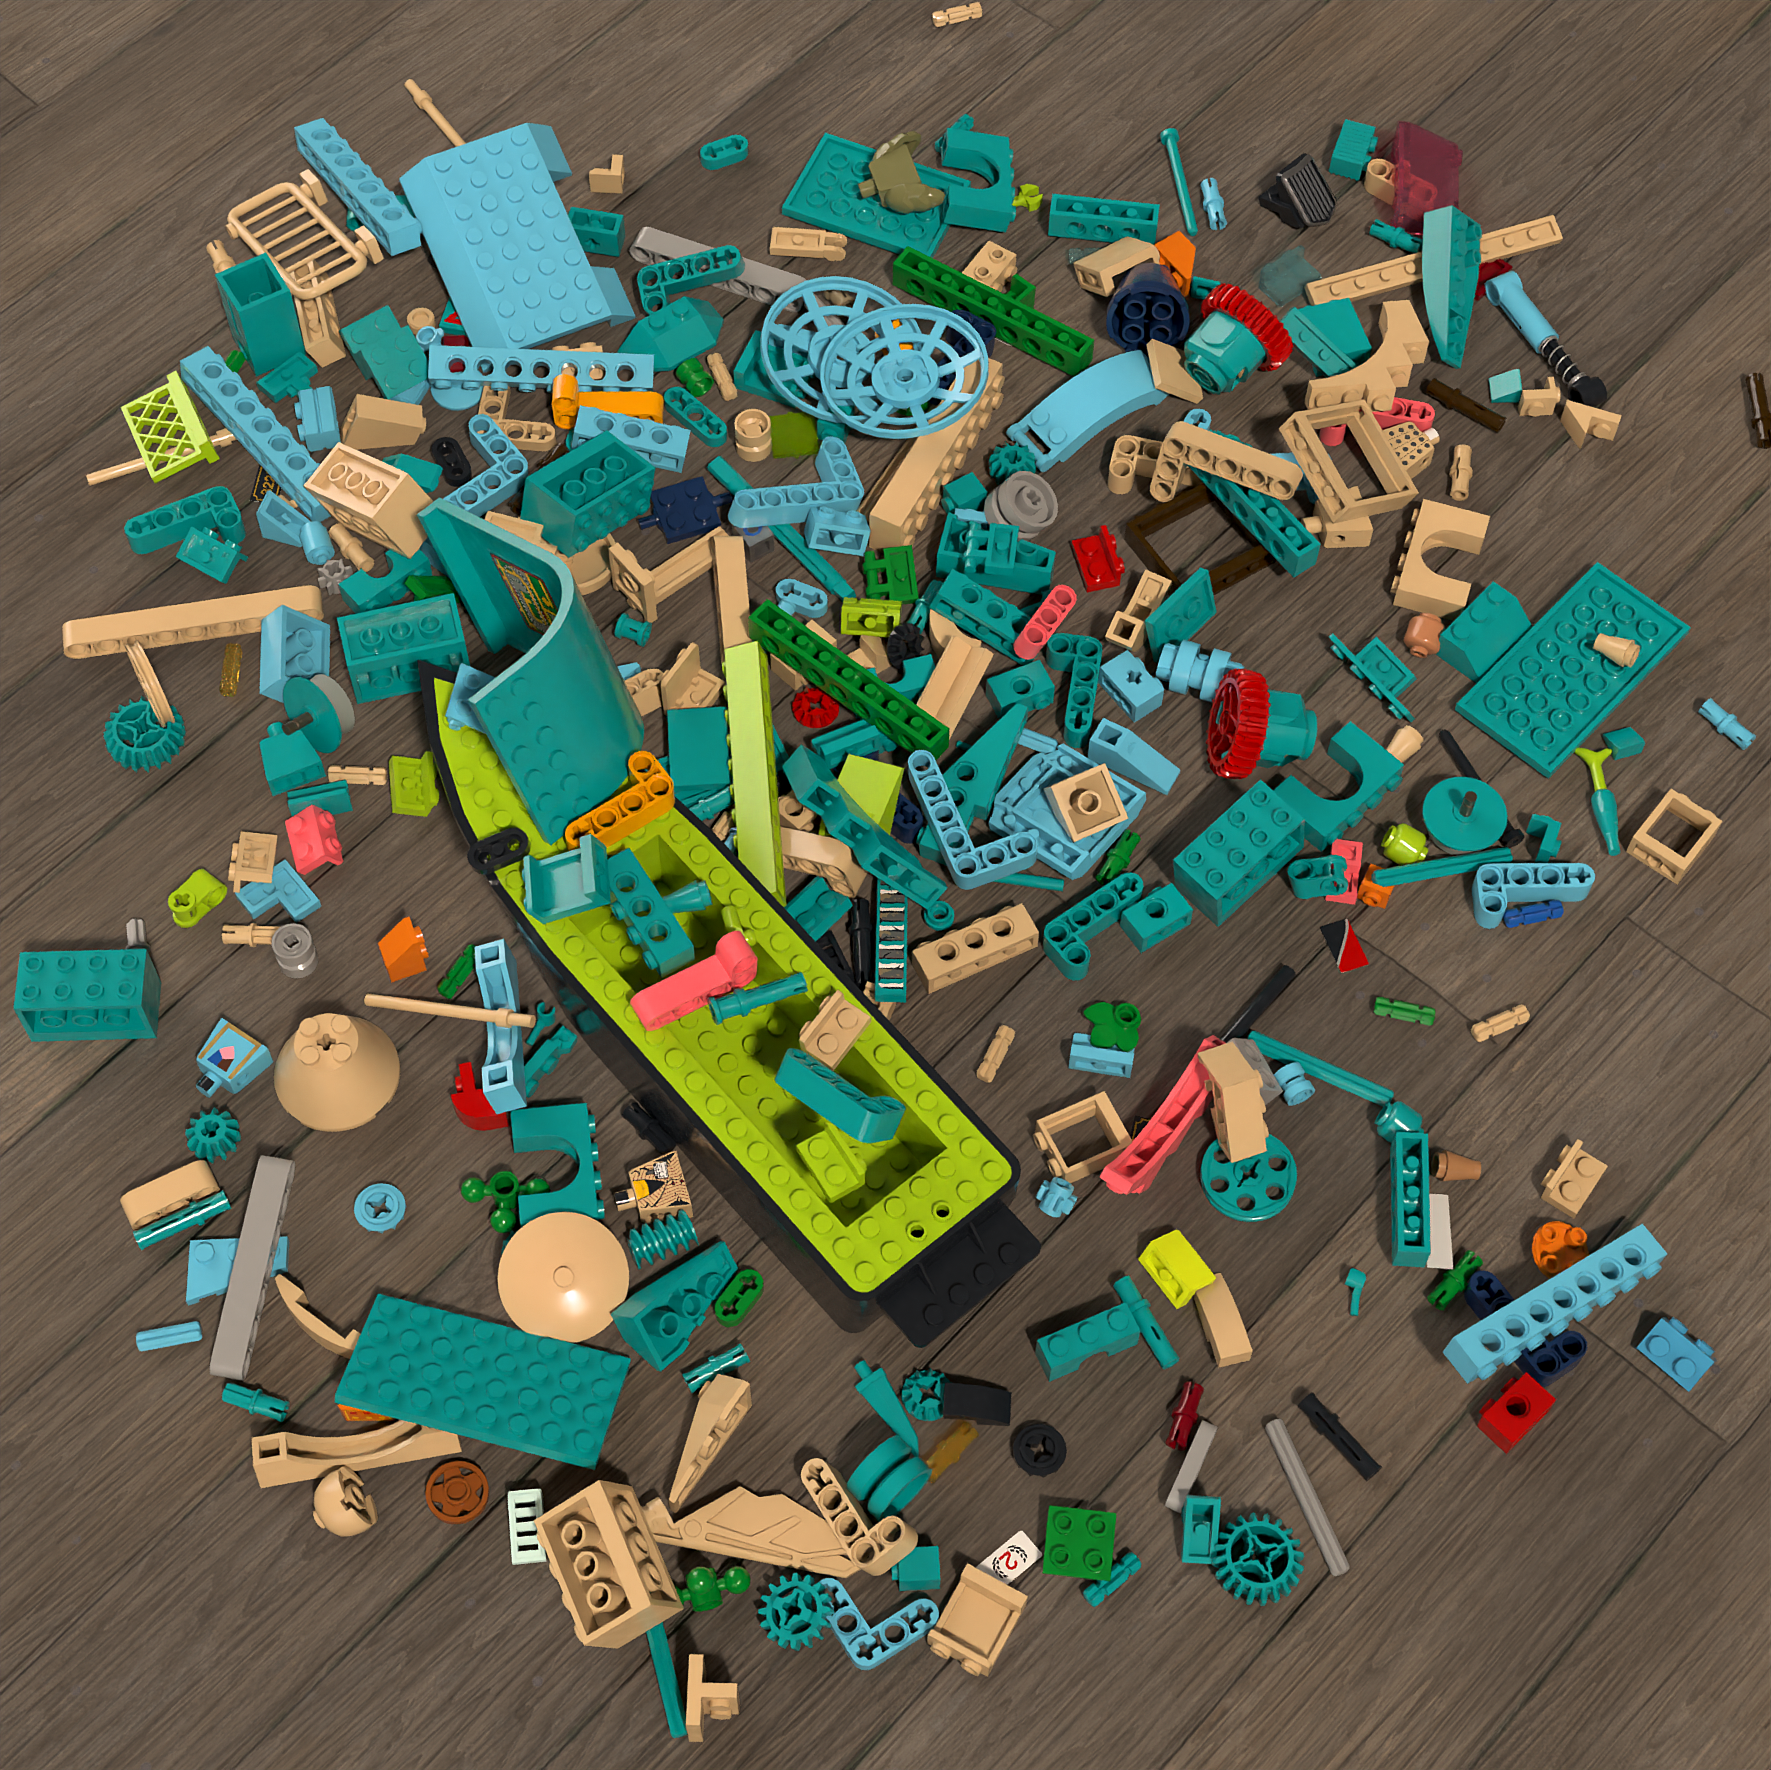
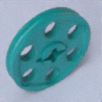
M1269 1134V1137L1265 1138L1266 1152L1233 1163L1229 1161L1228 1163L1221 1164L1214 1159V1153L1222 1150L1218 1139L1208 1147L1202 1160L1200 1181L1207 1200L1216 1210L1238 1221L1257 1222L1277 1215L1287 1206L1295 1190L1297 1169L1292 1154L1276 1137ZM1272 1158H1280L1286 1163V1168L1282 1171H1275L1271 1169L1268 1162ZM1256 1165L1253 1178L1249 1177L1241 1185L1243 1173L1252 1171ZM1216 1179L1224 1180L1228 1184V1189L1222 1193L1216 1192L1211 1188V1182ZM1272 1186L1278 1187L1284 1195L1279 1200H1272L1267 1196L1266 1190ZM1242 1197H1247L1253 1201L1255 1207L1250 1211H1244L1238 1207L1237 1201Z

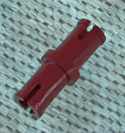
M1190 1381L1184 1383L1178 1407L1173 1408L1171 1415L1173 1422L1165 1442L1172 1449H1175L1178 1443L1179 1451L1186 1450L1192 1425L1197 1423L1199 1417L1196 1412L1204 1392V1388L1198 1383H1195L1193 1389H1191L1192 1382Z

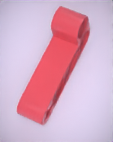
M1394 397L1391 410L1372 412L1382 430L1409 421L1413 422L1421 432L1432 428L1435 410L1431 405ZM1340 424L1320 428L1319 438L1321 442L1328 446L1341 444L1348 425Z
M732 931L717 942L715 955L640 991L630 1000V1005L646 1031L657 1030L707 1005L709 997L713 996L716 999L732 993L736 988H742L749 984L757 974L758 958L741 931Z

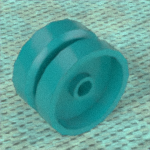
M897 1435L887 1439L871 1452L857 1467L847 1482L846 1489L858 1501L869 1499L867 1510L878 1522L888 1516L898 1514L921 1491L932 1474V1469L922 1458H910L911 1447Z

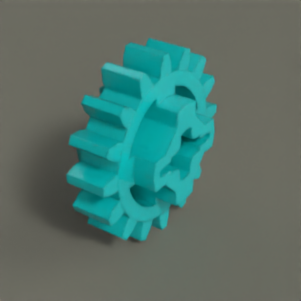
M793 1573L792 1581H789L785 1576H780L781 1585L777 1587L770 1583L771 1596L762 1595L761 1597L767 1603L766 1608L759 1609L758 1613L767 1619L760 1626L765 1630H770L767 1637L773 1642L779 1639L778 1645L784 1649L790 1643L793 1650L799 1651L801 1642L808 1648H812V1638L817 1637L823 1640L824 1636L820 1630L822 1627L831 1628L832 1626L826 1621V1616L834 1614V1610L826 1606L832 1600V1597L827 1593L822 1594L825 1586L820 1582L814 1584V1578L809 1575L804 1578L803 1582L801 1575L798 1573ZM790 1591H793L792 1594H790V1595H788V1596L782 1598L784 1595H786V1594L789 1593ZM812 1595L816 1601L817 1613L814 1612L811 1605L813 1601ZM793 1608H800V1615H792ZM776 1611L779 1612L781 1618L779 1625L776 1620ZM811 1625L807 1630L799 1633L801 1629Z

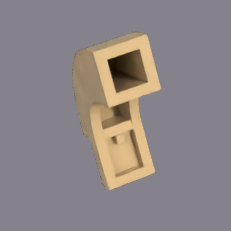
M1145 570L1124 612L1116 611L1105 635L1106 640L1130 651H1138L1148 638L1145 620L1164 603L1172 585V580Z

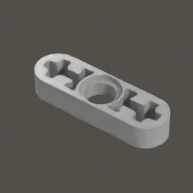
M1202 1420L1168 1496L1165 1507L1181 1513L1186 1495L1190 1494L1218 1429L1217 1426Z

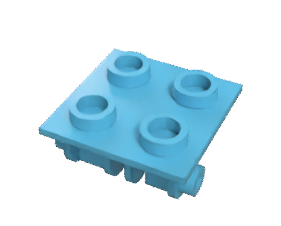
M463 663L460 664L445 714L450 729L458 731L466 725L485 733L468 699L495 679V677Z

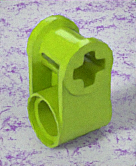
M205 869L195 871L168 898V905L173 912L174 922L182 928L196 925L212 908L223 901L227 894V887Z

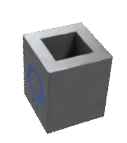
M732 524V536H743L745 557L750 563L775 551L774 534L768 526L739 528Z

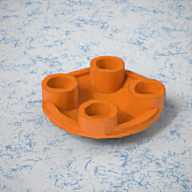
M1560 1221L1548 1222L1538 1228L1533 1237L1532 1253L1534 1262L1541 1273L1551 1279L1589 1256L1586 1243L1587 1234L1579 1227L1573 1228L1571 1225Z

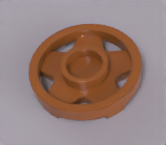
M452 1461L440 1466L429 1478L425 1491L426 1502L432 1514L442 1522L452 1525L467 1523L478 1517L485 1509L489 1499V1485L484 1473L474 1464L465 1461ZM459 1468L467 1469L474 1473L463 1476ZM444 1473V1483L434 1486L436 1480ZM483 1486V1496L480 1499L476 1492ZM433 1502L443 1504L442 1513L436 1509ZM462 1511L470 1512L467 1515L458 1517Z

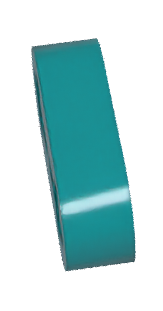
M731 135L704 145L700 150L701 165L708 170H716L746 159L748 156V141L741 135Z

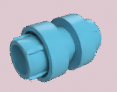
M1183 639L1180 646L1170 643L1165 644L1157 666L1156 677L1169 682L1168 690L1186 695L1189 687L1201 690L1199 699L1212 702V699H1215L1216 696L1215 690L1219 689V682L1223 680V676L1230 670L1245 668L1242 664L1231 661L1232 653L1214 648L1210 657L1199 654L1201 644Z

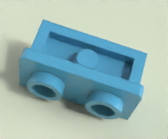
M1663 1317L1637 1346V1349L1689 1392L1717 1361L1712 1356L1715 1351L1700 1338L1695 1342L1686 1334L1689 1329L1675 1317H1672L1670 1320Z

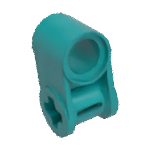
M1329 855L1321 858L1299 859L1288 867L1287 872L1293 893L1300 899L1340 895L1348 889V881L1344 874L1347 869V861L1342 856Z

